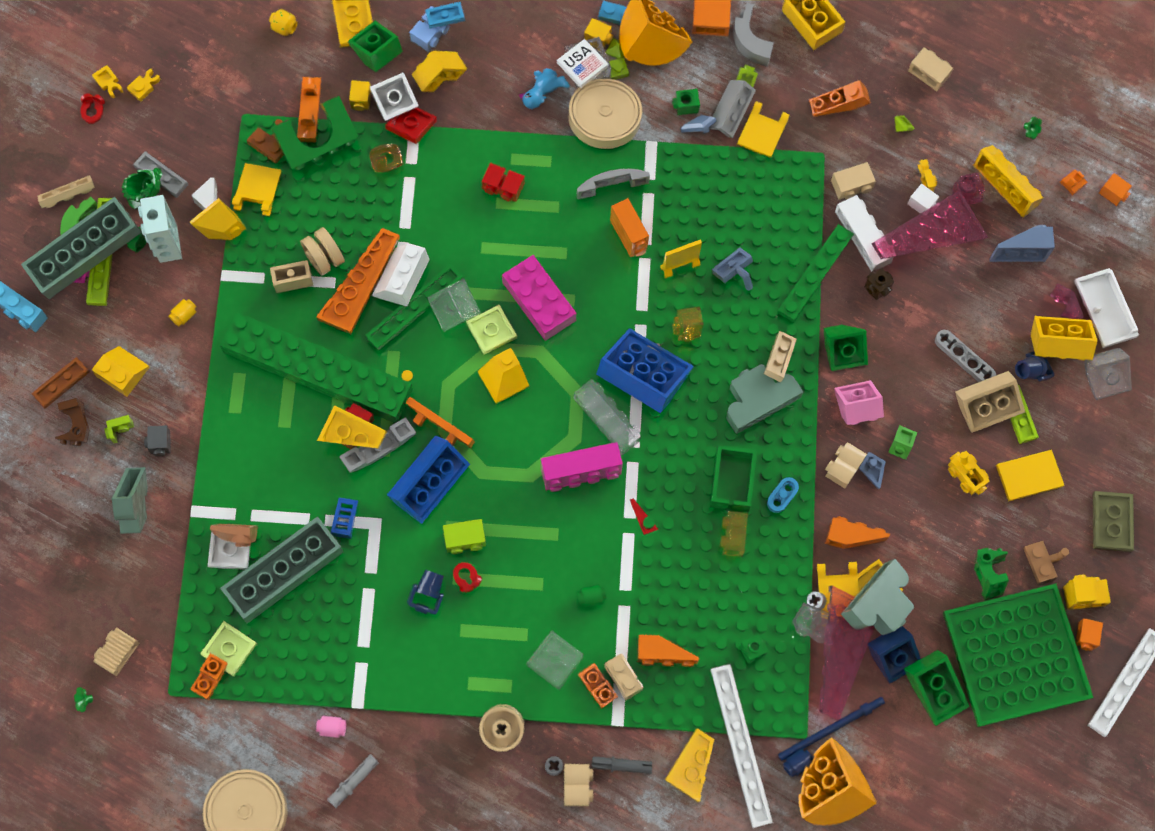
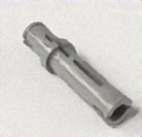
M369 754L363 763L344 782L339 784V787L327 800L337 808L348 795L351 796L353 794L352 791L363 781L379 762Z

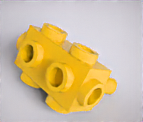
M964 451L961 454L957 452L950 457L951 461L948 464L950 467L948 471L952 477H958L961 481L960 487L965 493L969 492L971 496L975 493L980 495L987 490L986 485L990 482L989 476L985 470L980 469L976 464L977 461L972 454Z

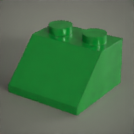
M376 20L348 40L349 45L362 62L374 72L380 70L403 52L398 36Z

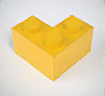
M432 51L416 67L412 76L422 92H434L444 80L457 81L467 68L457 52Z
M1076 575L1074 579L1069 580L1063 586L1067 610L1104 607L1111 603L1107 579L1100 580V577Z

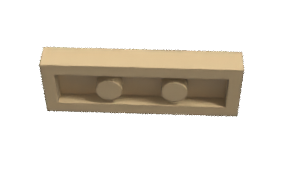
M89 175L38 195L41 208L53 207L59 201H68L77 194L90 192L92 188H95L94 183Z
M779 331L764 371L765 375L779 382L784 379L797 340L796 338Z

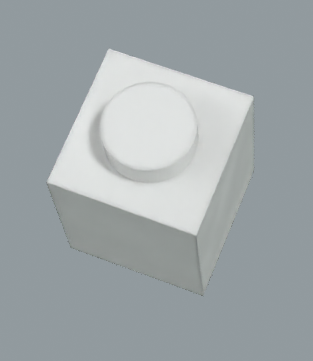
M921 184L910 197L908 205L926 217L929 212L933 213L938 207L937 201L939 196Z

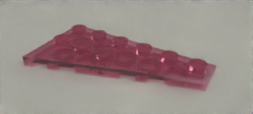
M958 190L871 244L882 260L988 238L962 192Z
M829 586L830 603L827 604L829 616L824 643L825 667L822 668L824 679L820 694L819 712L834 720H840L867 649V643H869L875 627L872 625L861 630L854 629L841 613L855 597L834 586Z

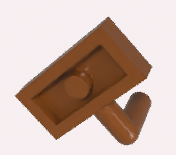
M277 119L275 121V125L281 123L282 120ZM259 127L247 139V144L274 163H277L284 156L274 134L270 136Z

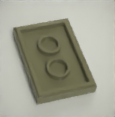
M1093 492V549L1134 551L1133 494Z

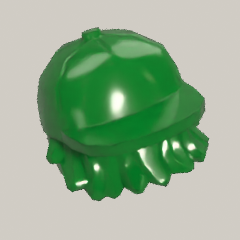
M161 169L137 170V173L128 175V178L124 179L122 186L123 197L126 198L128 204L133 209L137 210L138 206H141L140 199L157 196L161 186L160 179L163 175Z

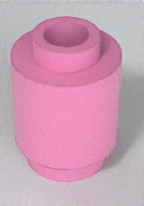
M322 716L321 720H317L316 732H319L320 736L339 738L340 736H345L346 720H342L341 717Z

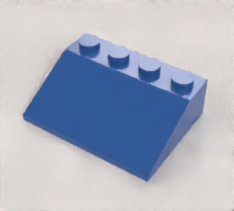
M629 328L603 356L596 375L661 413L671 402L694 366ZM632 365L634 368L633 375L630 373Z

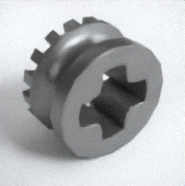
M815 591L808 595L807 604L812 609L822 610L826 605L827 598L824 594ZM815 596L820 598L818 605L813 603Z
M555 756L548 758L545 763L547 773L553 776L560 774L563 769L562 760ZM550 762H558L559 770H550Z

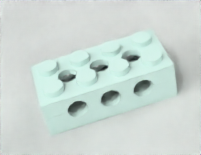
M164 196L140 199L141 206H138L140 218L143 220L141 231L145 235L146 242L149 243L153 256L157 257L160 263L182 259L178 227Z

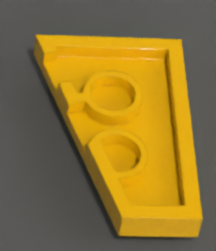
M334 405L317 441L379 449L387 431Z
M698 728L695 729L665 778L666 782L696 802H700L702 786L705 782L706 769L714 743L713 738Z

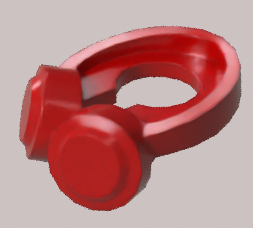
M89 93L84 94L81 97V116L85 122L94 124L102 118L105 100L98 94L94 96ZM92 103H95L94 108L97 110L95 116L90 117L86 114V111Z
M460 563L453 570L454 580L462 592H471L482 581V577L478 575L476 569L469 563ZM466 568L470 571L471 584H468L465 579L459 577L461 569Z

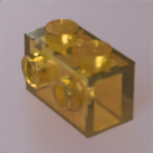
M700 307L677 310L672 328L674 335L677 334L678 341L688 342L694 340V338L701 337L703 320Z
M728 511L727 516L723 517L722 528L725 529V535L721 536L720 541L723 555L743 556L748 513Z

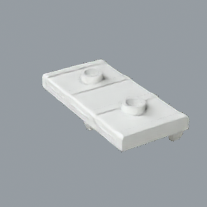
M1110 268L1074 280L1103 348L1139 336V330L1115 275Z

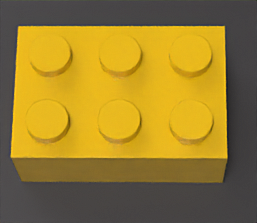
M784 0L783 13L813 50L843 32L845 21L828 0Z
M1034 317L1031 339L1035 356L1093 360L1097 338L1092 320Z

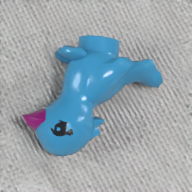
M544 69L543 73L534 71V76H536L534 87L525 93L519 94V97L527 108L534 109L539 107L544 102V99L547 98L543 95L549 94L559 87L568 89L570 84L564 76L557 77V73L552 69Z

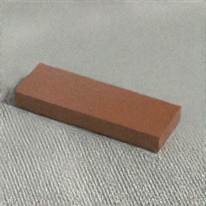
M76 357L31 394L46 409L90 372Z

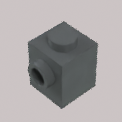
M147 426V437L144 438L145 448L154 456H164L165 453H171V438L168 426Z

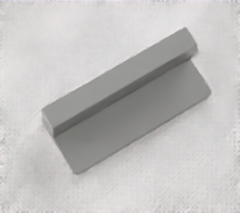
M730 80L712 116L716 118V122L709 129L719 130L727 137L733 138L756 90L746 81Z

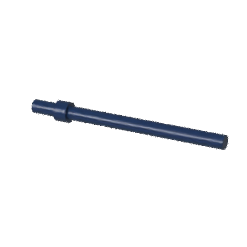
M879 697L870 703L862 704L858 710L778 754L779 759L783 761L798 750L805 749L856 719L870 715L874 709L885 704L884 699Z

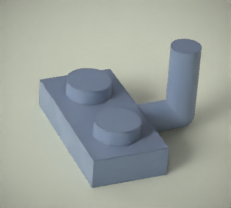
M738 248L712 269L713 274L724 283L738 274L743 278L746 290L753 288L750 275L744 270L746 266L753 262V258L742 248Z

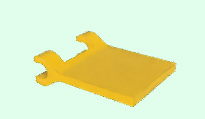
M756 101L737 145L771 158L790 114L783 112L778 122L761 115L760 111L763 104Z
M245 163L236 195L232 201V205H234L233 210L241 211L244 200L262 204V215L270 216L282 170Z
M701 239L665 253L664 264L660 265L661 270L664 271L665 278L673 276L672 269L692 262L693 268L700 266Z
M849 562V574L826 576L825 564H817L819 593L824 594L827 598L825 607L820 610L821 618L843 617L841 613L859 593L857 562Z

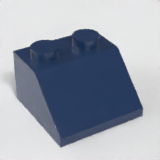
M903 626L894 632L881 635L867 643L873 660L889 684L906 674L904 671L905 667L921 659L913 635Z

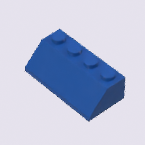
M435 436L389 491L387 496L398 507L422 524L468 468L470 463L448 440Z

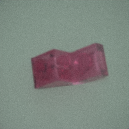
M1057 283L1050 296L1055 301L1066 304L1060 317L1082 319L1083 313L1075 292Z

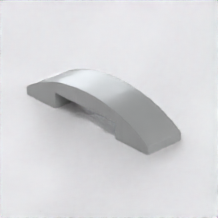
M616 169L603 172L585 181L577 188V199L595 196L596 188L630 181L631 187L648 184L650 174L638 169Z
M405 417L389 427L379 449L361 446L359 448L354 447L342 454L340 459L348 471L352 473L388 455L412 438L416 432Z

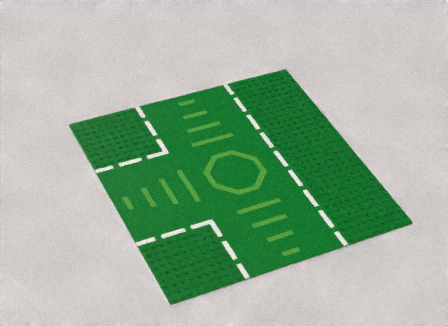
M243 114L241 117L230 209L233 210L234 207L232 201L236 195L245 163L280 169L282 173L274 196L270 216L262 215V204L243 200L241 211H233L246 229L239 236L225 242L168 694L173 697L205 699L190 689L201 673L200 669L206 661V658L200 653L223 621L255 641L257 645L234 677L224 671L210 699L483 717L491 707L507 704L517 709L521 713L523 720L689 732H694L698 728L704 733L727 734L711 669L730 664L749 736L807 738L811 608L807 604V597L812 593L821 283L794 322H791L777 312L822 248L825 155L820 152L774 150L770 158L745 147L630 140L628 143L616 148L602 149L584 143L577 136L431 127L421 140L414 144L387 130V123L351 121L359 136L355 139V143L349 146L343 144L338 147L339 150L337 152L322 154V159L316 162L310 160L305 163V167L296 170L289 167L284 156L277 163H274L247 144V139L258 127L271 136L273 134L271 127L275 126L277 119H281L282 122L289 120L297 136L299 118ZM318 119L316 142L301 143L307 147L322 145L330 134L328 119ZM490 163L506 168L504 173L506 176L509 170L525 176V184L517 202L512 200L506 201L501 198L500 194L491 195L482 189V179ZM616 169H638L650 174L648 184L631 187L630 181L596 188L595 196L577 199V188L585 181L603 172ZM627 198L630 200L649 235L646 252L641 256L636 257L635 255L631 258L610 221L611 206ZM322 227L331 235L345 260L344 263L337 267L329 262L331 271L323 276L310 263L300 244V241L307 236L312 237L316 241L314 232ZM384 228L399 235L400 238L395 248L409 243L426 249L429 262L413 295L449 264H452L463 276V280L377 351L365 338V335L396 310L400 304L373 297L371 294L351 334L318 321L316 317L328 300L336 293L339 285L345 281L348 273L356 266L359 258L367 251L368 246L380 230ZM701 239L700 266L693 268L692 262L672 269L673 276L665 278L664 271L660 267V265L664 264L665 253ZM738 248H742L753 258V262L744 268L750 275L753 288L746 290L743 278L738 274L724 283L713 274L712 269ZM532 255L535 256L577 313L574 323L546 341L502 283V274ZM308 260L314 286L276 293L270 268ZM500 305L517 334V338L484 355L469 330L466 321ZM237 312L402 379L404 371H411L413 378L407 381L412 383L413 387L410 397L475 441L471 448L458 440L453 445L470 465L422 524L398 507L387 494L435 436L446 440L449 433L428 419L424 421L421 427L413 422L417 412L406 405L400 420L406 417L416 434L383 458L350 473L340 459V456L351 449L342 444L317 441L334 405L343 410L351 407V405L223 353L220 344ZM629 328L655 344L659 343L662 348L694 366L671 402L661 413L596 375L603 356ZM779 331L796 338L797 340L785 374L792 375L803 390L802 397L736 434L726 418L729 406L733 402H737L730 391L731 381L739 377V374L746 369L750 371L761 364L765 367L767 366ZM511 348L523 369L529 387L495 404L479 376L478 370L494 356ZM373 414L375 420L372 424L386 431L395 424ZM618 442L623 463L622 473L618 478L611 480L603 478L593 484L584 482L574 488L565 486L555 492L545 490L541 472V458ZM718 445L757 450L749 512L731 510V506H728V509L710 507ZM787 477L795 479L798 482L799 489L791 502L780 513L770 511L767 506V500L778 484ZM786 486L785 490L791 491V487ZM634 498L648 517L643 520L644 527L651 529L655 524L658 530L643 534L630 499ZM338 499L358 500L351 539L333 536L342 547L343 553L247 624L220 589L244 570L208 567L211 540L210 525H258L256 540L251 543L248 566L250 567L317 516L331 533ZM778 501L773 502L775 506H780ZM342 504V507L352 509L353 505ZM341 511L340 513L343 515H351L350 512ZM339 518V521L349 523L348 519ZM482 519L486 546L477 551L465 549L459 554L447 552L443 525ZM338 525V528H339V529H346V530H347V528H348V527H346V526H340V525ZM466 562L471 564L476 569L478 575L482 577L480 585L471 592L460 591V587L454 580L453 570L460 563ZM466 568L461 569L459 577L465 579L468 584H471L470 571ZM425 570L444 576L440 593L443 594V599L436 614L428 612L424 614L415 611L414 607L407 604L413 584L418 585ZM598 584L600 588L604 587L606 599L603 600V604L586 608L579 606L576 591ZM415 592L412 603H419L433 610L437 599ZM760 634L768 653L765 657L747 664L739 646L741 642ZM639 635H659L699 657V661L693 667H684L682 663H674V666H662V663H654L652 666L642 665V662H638ZM621 653L636 674L637 680L643 685L641 692L626 701L604 667L606 662ZM592 663L596 664L604 678L608 680L618 695L616 699L603 708L599 706L577 675Z

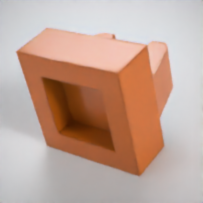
M1075 169L1064 177L1060 183L1073 196L1088 182L1084 179V175Z

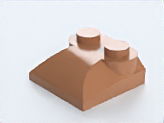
M214 524L210 525V530L218 538L233 542L237 547H247L255 542L258 525Z

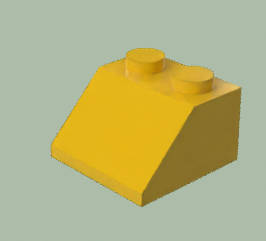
M118 346L105 353L92 368V371L97 378L128 397L150 366Z

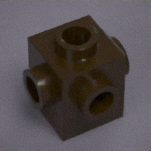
M883 268L877 272L874 270L867 276V282L864 287L870 295L878 300L882 296H887L893 290L891 288L894 283L893 277L889 272H885Z

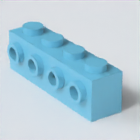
M0 281V308L4 310L3 313L11 319L16 318L19 320L18 323L25 329L30 328L37 332L48 318L43 310Z

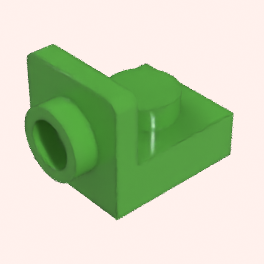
M899 425L889 453L902 459H907L917 432Z

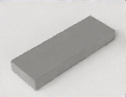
M146 151L133 164L137 170L160 168L163 174L160 179L161 187L176 198L189 185L187 181Z

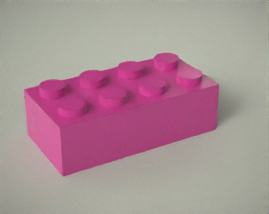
M534 255L502 274V283L545 341L576 321L577 313Z
M618 442L541 458V472L545 490H550L551 492L559 491L565 486L570 488L578 487L584 482L589 484L597 483L603 478L608 480L616 479L621 475L623 466Z

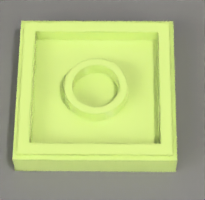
M500 305L466 321L469 330L484 355L517 338V334Z
M223 621L200 654L207 659L211 653L226 661L228 665L225 671L234 677L257 643Z

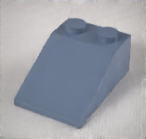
M1038 225L998 244L990 257V262H1045L1055 248L1053 227Z

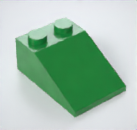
M939 650L904 668L913 690L935 726L970 707L948 656Z

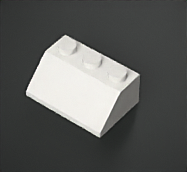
M409 243L395 248L372 294L373 297L407 306L429 262L426 249Z

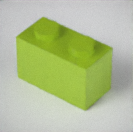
M482 519L443 525L446 549L451 554L462 553L465 549L477 551L486 546Z

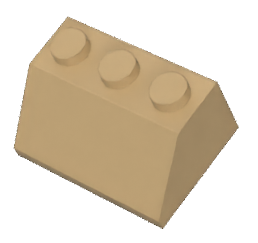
M1009 371L955 391L960 410L971 433L1025 412L1017 380Z

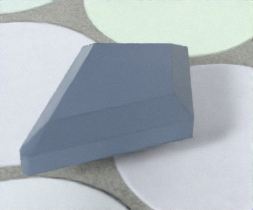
M700 115L684 124L680 130L682 133L697 131L708 133L710 131L709 127L716 122V118Z
M868 452L859 469L877 489H880L886 461Z

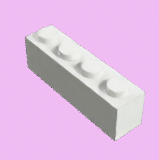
M855 195L839 203L835 212L844 227L854 233L852 240L871 272L892 263L894 251L890 245H887L883 232L876 227L874 217L868 214L864 201Z

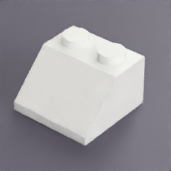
M404 72L370 87L373 98L385 121L419 107Z

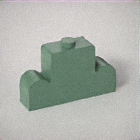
M763 364L750 371L749 369L742 371L739 377L731 381L730 391L737 402H733L729 406L726 418L734 432L738 434L800 399L803 390L792 375L785 374L781 382L777 381L775 383L773 378L764 374L766 367Z
M146 467L126 468L112 497L114 519L119 520L121 534L141 533L146 522L145 496L148 490Z
M896 559L884 563L844 609L841 615L856 630L873 625L881 635L896 631V629L906 623L905 618L914 609L913 603L900 590L909 582L907 572Z

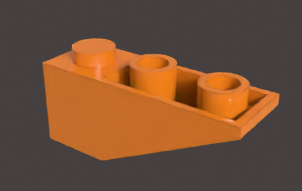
M860 80L809 99L814 117L855 110L870 104L867 87Z
M838 516L837 518L833 517L830 522L825 544L846 549L884 542L889 538L890 534L886 533L882 528L876 527L872 529L864 523L848 522V519Z
M639 635L638 662H642V665L652 666L654 663H662V666H674V663H682L684 667H693L699 661V657L659 635Z

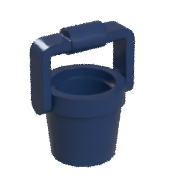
M1034 351L1025 355L1026 359L1018 361L1015 366L1016 375L1020 379H1038L1041 382L1054 377V372L1048 359L1042 356H1035Z
M425 570L418 585L413 584L407 604L414 607L415 611L427 614V612L436 614L443 599V594L440 593L444 576ZM415 592L436 598L437 601L434 609H429L428 606L419 603H412Z

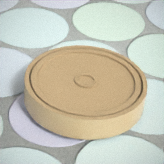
M605 78L591 80L582 88L579 87L571 97L568 114L570 127L581 141L590 146L602 149L622 146L632 140L640 128L642 118L641 101L634 90L620 81Z
M249 769L233 771L221 777L209 790L203 806L204 825L207 831H283L287 820L286 798L279 785L266 774Z

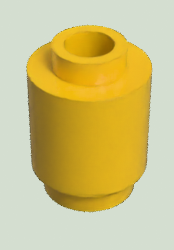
M182 299L170 311L171 314L168 317L178 327L181 324L184 325L196 313V305L190 299L187 301Z

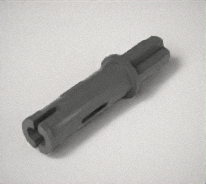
M595 756L592 758L591 766L593 769L611 770V772L614 770L652 773V761L614 758V756L612 758Z

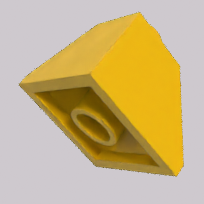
M219 198L190 221L191 225L208 239L232 240L246 229L236 213Z
M511 348L497 354L478 370V374L495 404L529 387L523 369Z

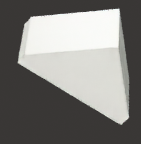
M210 178L191 195L194 203L202 210L217 200V183L215 178Z

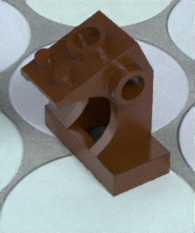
M77 398L57 403L59 411L70 416L72 427L68 433L56 436L55 439L59 440L62 445H67V441L70 442L69 445L81 446L82 443H87L90 429L84 412V403Z

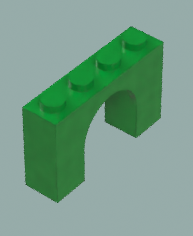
M340 96L321 103V107L330 124V134L328 139L318 147L303 145L297 138L289 120L271 127L274 137L291 169L299 170L305 167V163L310 160L316 162L322 159V154L327 152L332 154L339 150V146L343 144L349 146L356 142L355 139L359 136Z

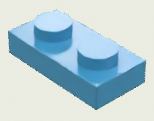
M603 1L598 19L621 25L622 17L627 7Z
M461 2L425 9L429 29L465 21Z

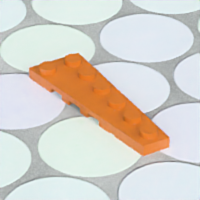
M384 228L380 230L368 246L367 251L359 258L356 266L348 273L345 281L339 285L336 293L316 317L318 321L349 334L352 333L400 238L398 234Z

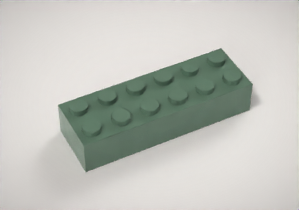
M113 197L21 265L40 292L50 299L142 231L122 204Z
M317 516L220 589L248 624L342 554L343 550Z

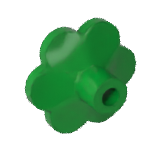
M1032 117L1030 122L1024 124L1026 137L1031 139L1037 137V134L1042 130L1041 119Z
M81 687L76 689V694L74 695L76 710L85 712L88 703L93 702V696L87 695L86 690Z

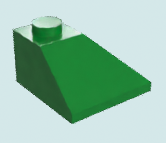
M846 325L823 328L824 345L831 371L868 365L867 333L865 329Z

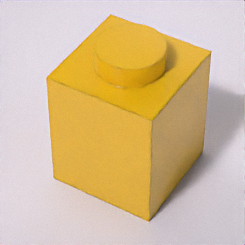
M592 18L584 32V39L589 44L604 50L606 44L609 45L612 41V26Z
M351 80L349 98L351 109L357 111L369 110L371 97L370 82Z

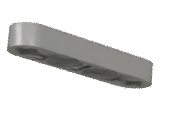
M941 330L937 333L935 344L978 382L984 381V374H990L989 378L996 376L993 368L950 331ZM944 336H946L947 340L941 342V337L943 338ZM952 342H954V344H953V345L951 346V348L949 349L948 346H949ZM956 347L961 348L963 355H955L953 349ZM975 360L977 368H970L968 361ZM980 367H982V371H980L979 374L976 373L980 369Z

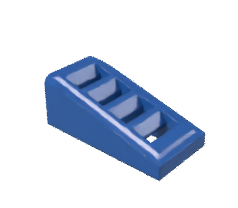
M338 499L331 528L333 536L351 539L358 500ZM342 504L353 505L352 509L344 508ZM341 511L350 512L351 515H343L340 513ZM339 518L348 519L349 523L339 521ZM338 525H340V526H346V527H348V528H347V530H346V529H339V528H338Z

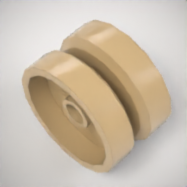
M324 227L314 232L316 241L310 236L300 241L308 260L321 276L331 271L329 262L335 267L345 262L337 244Z
M507 704L491 707L483 715L479 725L482 741L495 751L513 749L521 741L524 733V720L521 713ZM499 724H505L506 729L504 731L499 730Z

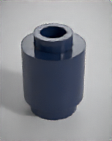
M800 749L785 759V763L782 766L791 778L799 776L804 772L806 766H810L813 757L808 750Z

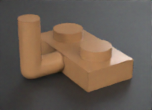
M1043 541L1023 548L1037 584L1056 579L1058 576L1052 563L1064 559L1069 554V550L1063 548L1058 553L1049 555Z

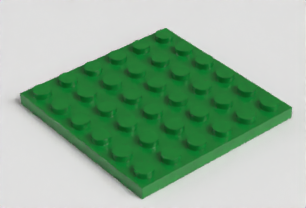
M1057 584L943 612L978 727L1094 698Z

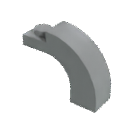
M747 3L745 10L741 9L740 17L735 18L733 28L734 42L740 53L748 60L768 67L774 42L759 39L751 32L749 23L754 4Z

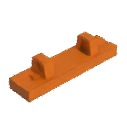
M303 77L297 133V138L300 142H316L321 93V78Z
M408 398L406 404L417 412L413 419L415 424L421 427L424 421L428 419L449 433L446 440L452 446L457 440L470 448L474 445L475 441L413 398Z

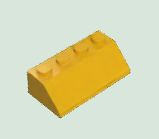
M992 145L980 151L973 166L1023 218L1039 206L1044 198L1041 192L1029 183L1026 176L1019 173L1016 166L1004 157L1001 150L996 149Z

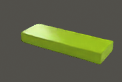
M1018 385L1025 412L1010 418L1018 442L1022 444L1036 440L1039 436L1021 388Z

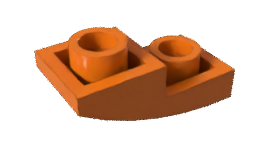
M210 653L200 669L201 673L190 690L209 700L228 663Z
M592 663L577 674L601 708L618 697L595 663Z

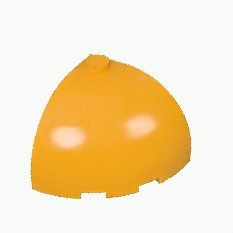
M630 0L622 17L619 30L620 46L627 60L651 66L666 64L680 57L691 45L692 40L683 27L679 29L678 25L674 23L675 19L665 10L662 13L654 6L655 3L653 1Z
M831 737L819 747L813 755L815 758L810 766H806L801 779L802 789L801 794H799V807L804 820L815 825H834L848 821L877 804L863 773L842 745Z

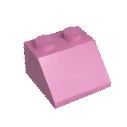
M871 380L834 388L841 416L847 425H856L864 421H875L878 418L884 417L883 397Z

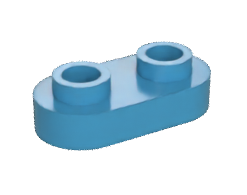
M787 477L778 484L767 500V506L770 511L780 513L791 502L799 489L798 482L795 479ZM785 487H791V491H786ZM778 501L780 506H775L773 502Z

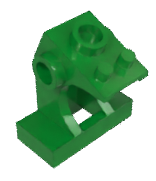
M990 548L978 549L975 557L974 570L983 589L982 596L984 601L1002 596L1009 581L1006 573L998 575L992 568V565L1005 561L1008 552L1002 551L1001 548H998L997 551Z

